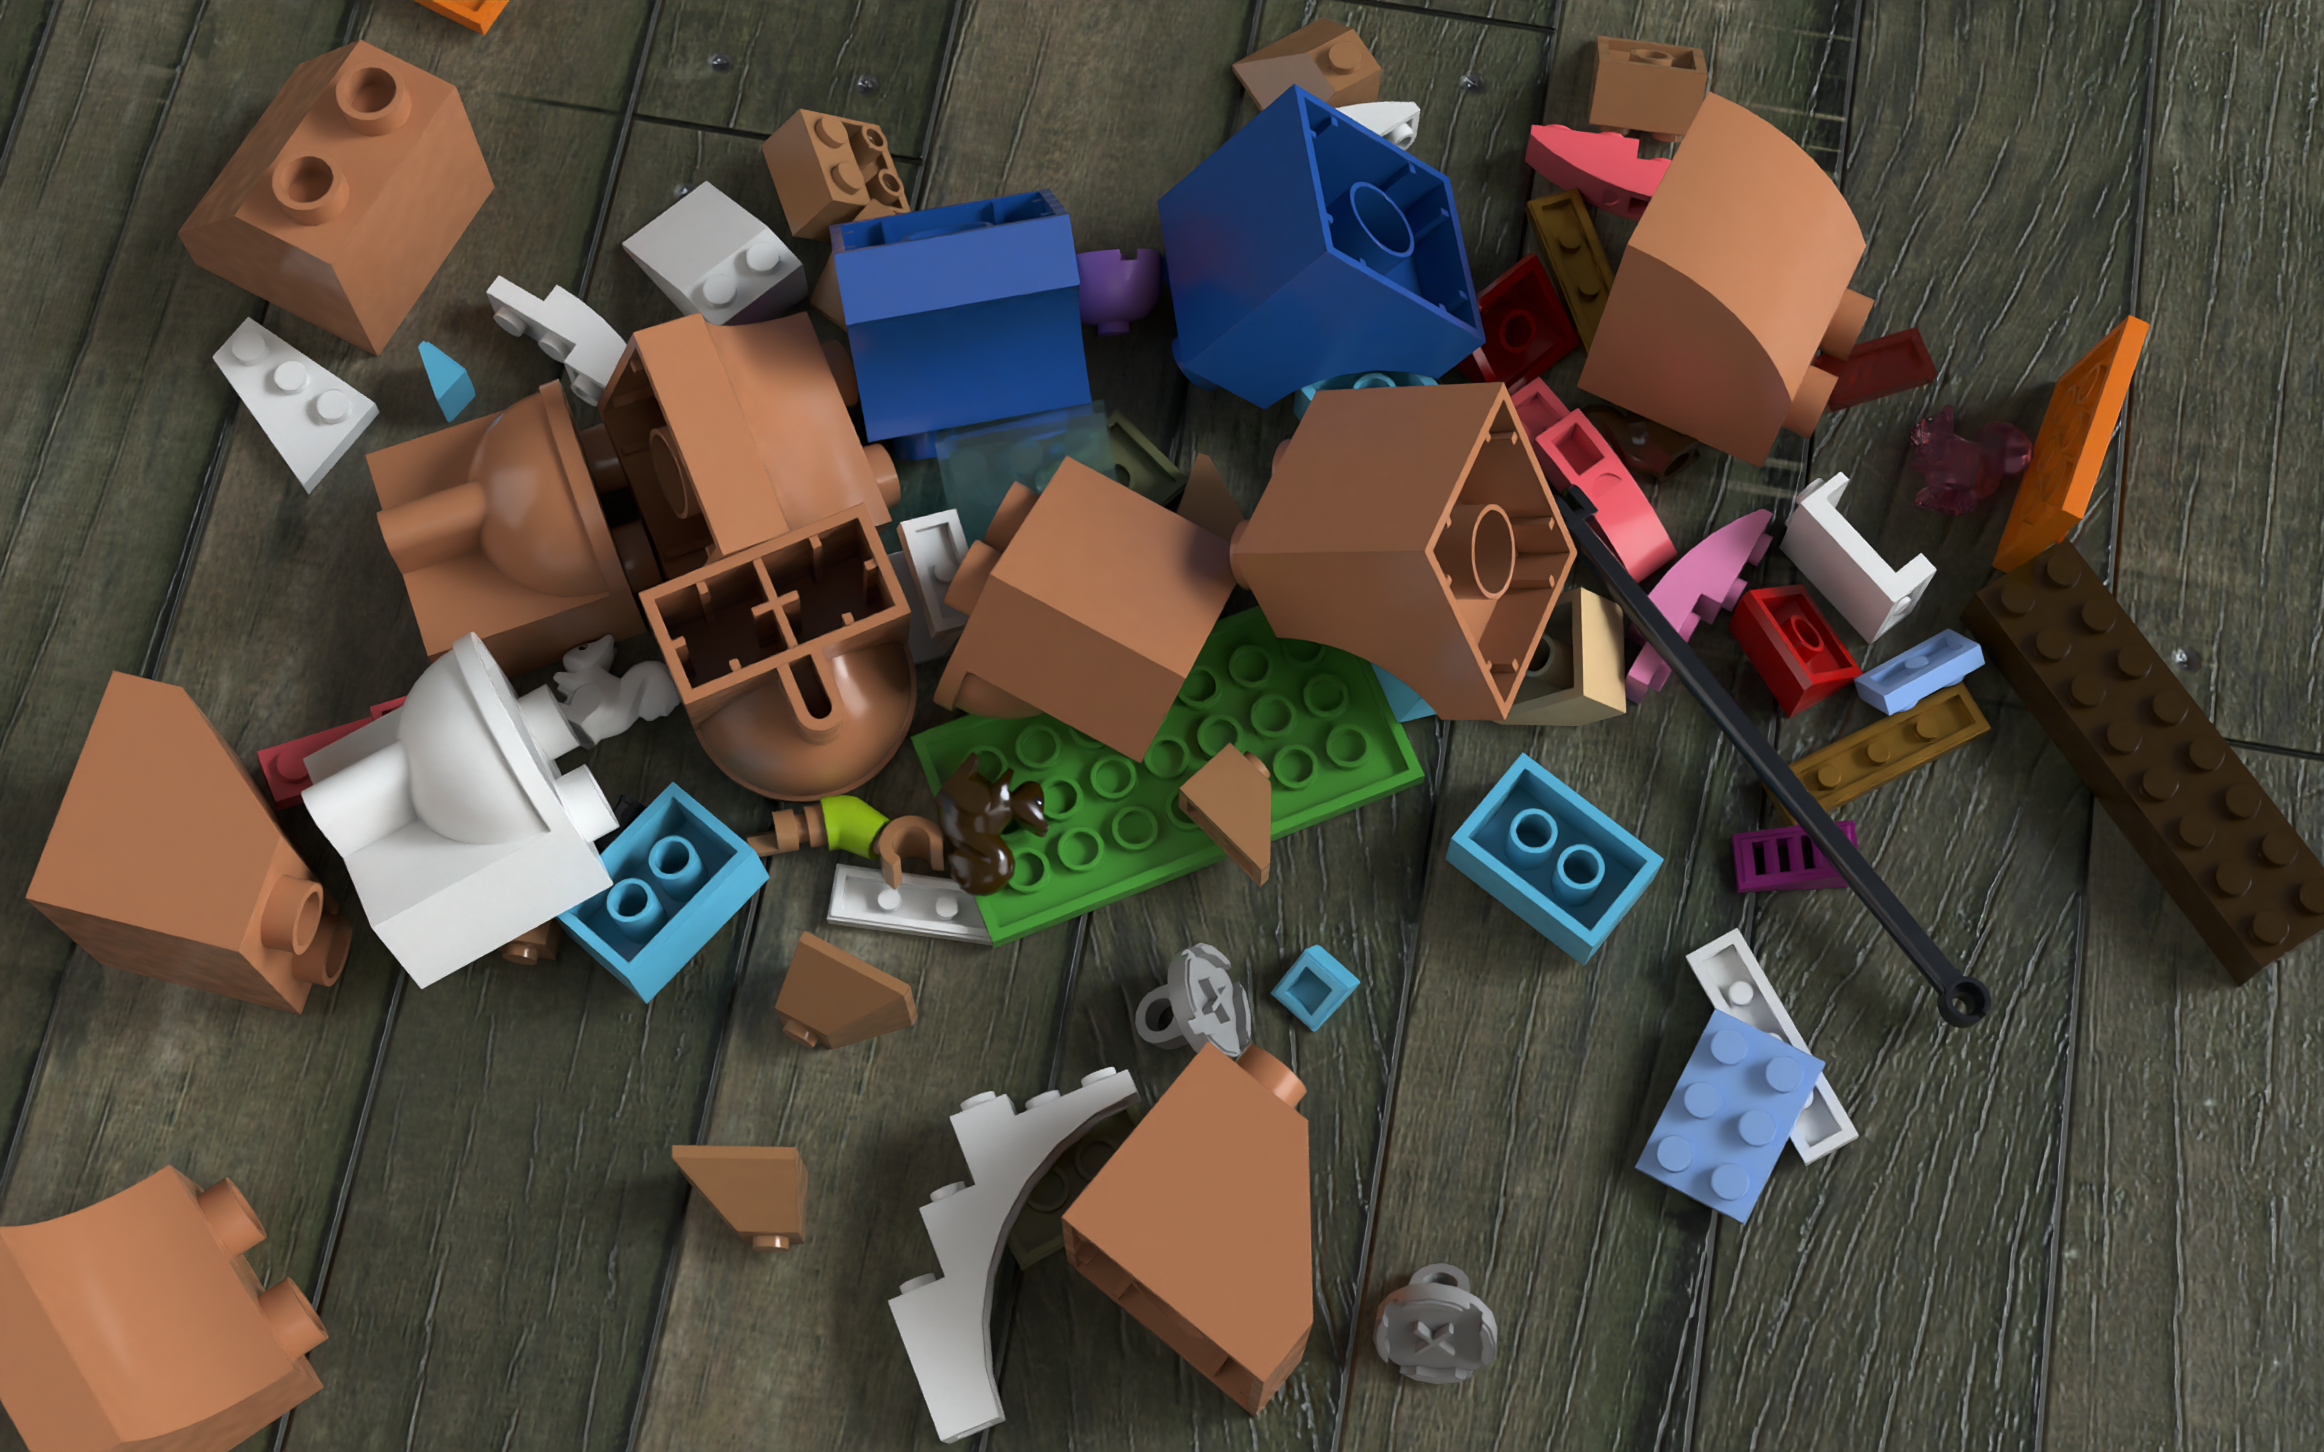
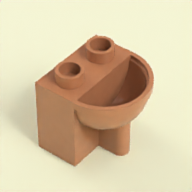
M559 379L539 385V392L519 400L506 410L365 455L382 511L377 512L380 529L388 550L403 575L427 656L432 664L442 655L453 649V641L470 632H474L480 638L507 678L561 661L564 655L571 649L583 644L596 642L608 634L613 636L614 642L647 632L634 593L663 583L649 539L641 519L612 528L601 495L627 487L628 483L604 423L579 431Z
M1069 456L1065 457L1042 494L1015 481L999 506L983 542L976 539L972 544L944 597V604L965 614L969 619L941 677L933 702L951 712L958 708L973 715L1000 720L1022 719L1047 713L1141 763L1237 583L1230 564L1231 543Z
M865 502L638 593L655 640L702 748L717 768L742 788L774 801L798 804L820 802V797L847 795L861 788L880 774L902 747L913 720L917 696L916 670L908 645L912 612Z

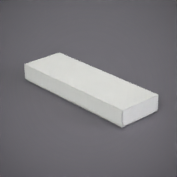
M843 864L836 865L827 915L828 924L992 945L973 895L961 890L960 885L953 879L902 873V882L894 890L886 884L880 869Z

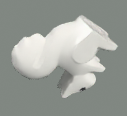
M610 634L605 635L596 642L583 644L568 651L563 658V664L567 672H557L553 677L560 684L557 688L558 692L568 697L564 703H558L569 720L580 746L588 750L595 747L604 738L623 733L639 717L646 721H653L660 716L667 717L681 701L666 664L660 661H644L633 665L621 679L608 673L617 655V648L613 647L614 638Z

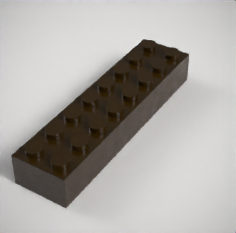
M2067 537L2061 543L2054 544L1974 594L1960 616V620L2239 987L2324 933L2323 865Z

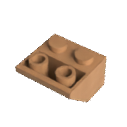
M799 109L761 145L792 236L832 243L829 226L852 222L873 198L896 214L911 212L904 194V186L898 177L887 147V140L879 125Z

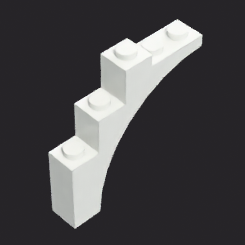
M1114 1067L1098 1070L1081 1080L1083 1088L1064 1096H1060L1058 1090L1038 1095L1025 1103L1027 1111L1017 1114L1014 1104L1007 1094L996 1097L994 1091H989L965 1100L960 1104L962 1112L950 1116L976 1185L966 1188L965 1183L962 1181L942 1187L930 1194L932 1203L919 1208L945 1277L936 1280L934 1273H929L911 1279L900 1286L902 1295L888 1300L940 1441L951 1444L1006 1421L993 1375L990 1317L995 1276L1009 1232L1033 1188L1068 1148L1102 1121L1141 1101L1128 1069L1116 1073Z

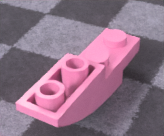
M1762 508L1714 532L1682 557L1650 592L1648 597L1686 643L1689 642L1701 619L1712 625L1721 608L1732 612L1748 583L1739 578L1747 563L1758 567L1773 540L1772 536L1764 533L1773 513ZM1632 623L1626 638L1643 648L1627 674L1625 692L1626 698L1640 705L1649 688L1660 692L1672 670Z

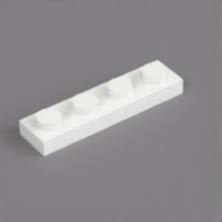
M1738 928L1686 955L1689 966L1714 1009L1717 1008L1812 1055ZM1822 1072L1789 1136L1805 1166L1859 1137Z

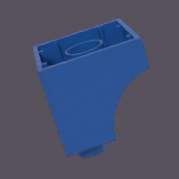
M1296 84L1288 88L1157 201L1165 248L1161 262L1162 277L1172 293L1178 335L1172 341V352L1183 374L1193 384L1203 390L1215 391L1222 387L1265 410L1276 401L1305 386L1346 374L1369 371H1399L1438 379L1486 343L1449 177Z
M1050 188L829 226L868 442L891 438L894 458L897 460L933 458L954 452L960 448L957 426L1001 419L1005 440L1027 441L1041 439L1063 433L1070 428L1066 407L1092 403L1080 320V279L1070 217Z

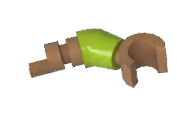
M833 795L820 797V804L804 806L803 814L794 815L792 809L772 812L774 830L746 835L747 844L756 851L758 857L799 850V843L809 842L811 848L828 845L829 851L842 849L871 860H875L880 856L882 876L886 884L894 890L902 882L901 860L905 858L920 857L930 863L932 870L945 871L943 835L934 822L918 815L902 816L891 821L863 800L854 796Z

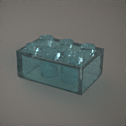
M1104 399L1092 401L1089 404L937 431L935 448L948 510L956 508L969 549L976 539L983 542L999 506L1015 481L1042 494L1066 456L1120 484Z

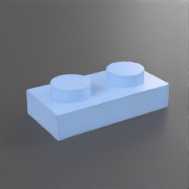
M1948 628L1854 679L1860 699L1890 716L1894 713L1904 712L1913 708L1918 700L1942 687L1952 686L1961 682L1966 674L1984 665L1985 661L1980 644Z

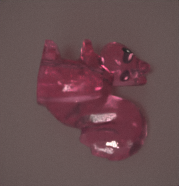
M1945 405L1940 413L1917 423L1910 430L1908 436L1909 442L1917 449L1916 455L1922 457L1911 460L1910 468L1925 474V483L1929 485V487L1920 490L1916 494L1915 504L1919 507L1954 516H1960L1973 510L1980 500L1991 495L1998 488L2003 475L2012 478L2017 477L2021 471L2028 470L2031 459L2034 457L2033 445L2029 437L2023 430L2011 423L1996 421L1990 422L1979 429L1973 441L1966 440L1955 435L1953 409L1951 405Z

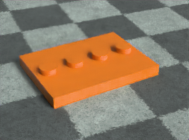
M2131 315L2127 316L2057 379L1992 567L2009 573L2037 556L2053 542L2056 544L2061 543L2068 531L2083 520L2150 326L2149 323Z

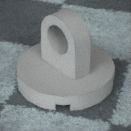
M1203 943L1184 948L1174 954L1168 967V984L1147 993L1138 1006L1135 1019L1138 1034L1145 1041L1165 1050L1176 1049L1190 1044L1193 1050L1199 1053L1209 1041L1230 1059L1242 1053L1239 1048L1247 1045L1251 1034V1014L1244 988L1239 981L1231 983L1225 971L1232 968L1229 960L1212 945ZM1169 1006H1172L1174 1013L1172 1022L1166 1029L1159 1031L1158 1021L1162 1012Z
M1438 1263L1420 1268L1412 1275L1408 1286L1391 1292L1381 1302L1375 1318L1373 1341L1378 1355L1387 1364L1388 1358H1390L1394 1363L1400 1365L1399 1373L1413 1380L1433 1384L1456 1383L1473 1377L1474 1369L1482 1365L1485 1369L1492 1362L1498 1328L1492 1311L1478 1297L1470 1294L1469 1278L1454 1265Z

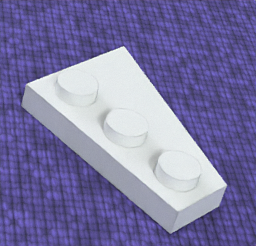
M247 317L213 356L219 369L255 417L308 495L380 413L372 400L250 317Z

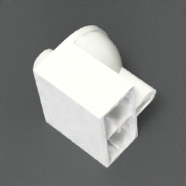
M470 632L453 641V649L442 655L424 671L412 687L403 706L303 758L313 786L301 792L310 815L319 829L343 857L371 928L421 989L614 885L593 841L619 827L618 821L601 788L585 764L562 776L554 760L580 746L569 720L547 684L519 697L489 650L474 632Z

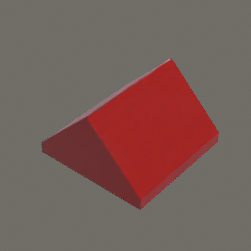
M1530 252L1476 295L1486 343L1455 366L1471 383L1504 382L1511 397L1580 344L1537 254Z
M1802 584L1749 590L1740 598L1727 627L1788 718L1797 715L1854 683L1855 678L1863 674Z

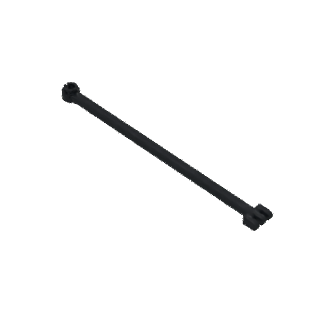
M1575 484L1568 486L1562 491L1563 499L1558 495L1553 496L1578 552L1577 556L1938 993L1937 1007L1944 1021L1953 1027L1964 1029L1972 1027L1984 1018L1991 1008V996L1985 985L1974 977L1963 976L1958 969L1956 970L1588 524L1598 512L1595 505ZM1952 998L1959 999L1965 1004L1967 1014L1964 1015L1955 1008Z

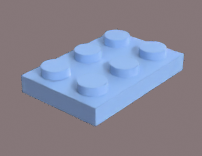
M1715 1008L1635 1169L1745 1226L1825 1066V1062Z

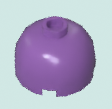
M1120 249L1076 254L1080 279L1079 309L1081 324L1096 326L1097 336L1129 334V323L1146 318L1157 307L1163 290L1162 254L1160 251L1137 249V260H1129V255L1120 254Z

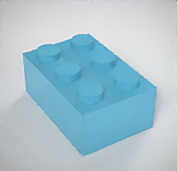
M1525 753L1519 756L1453 835L1445 860L1582 966L1588 962L1652 883L1664 860Z
M672 782L600 854L614 885L554 918L570 938L647 1004L770 877L756 851L677 784Z

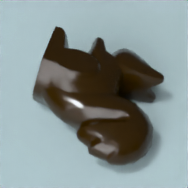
M1600 403L1590 404L1581 409V412L1601 434L1623 465L1630 470L1652 474L1665 483L1695 463L1700 457V453L1696 448L1702 442L1698 441V439L1684 435L1637 413H1633L1626 418L1614 407Z
M971 752L942 786L933 802L937 805L942 832L955 847L947 857L952 868L950 876L960 885V889L974 896H989L1005 888L1014 876L1016 862L1013 852L999 836L1004 828L1012 822L1026 831L1043 838L1046 836L1049 826L1044 819V792L1037 782L1026 781L1011 792L1009 787L1014 770L1008 768L995 781H988L978 772L980 766L979 755Z

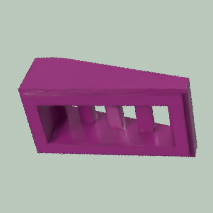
M1854 820L1834 821L1858 850ZM1799 825L1738 833L1731 836L1737 893L1850 887L1833 866H1829V861ZM1811 845L1814 868L1805 869L1802 846ZM1777 847H1787L1790 871L1780 872ZM1753 848H1763L1766 874L1756 875Z

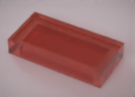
M1917 327L1854 345L1847 361L1826 353L1816 356L1812 363V366L1839 377L1827 401L1831 412L1932 383L1938 374Z

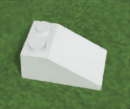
M705 181L622 243L623 249L685 316L701 312L703 319L714 325L737 326L775 320L809 295L804 267L801 261L768 226L708 181Z

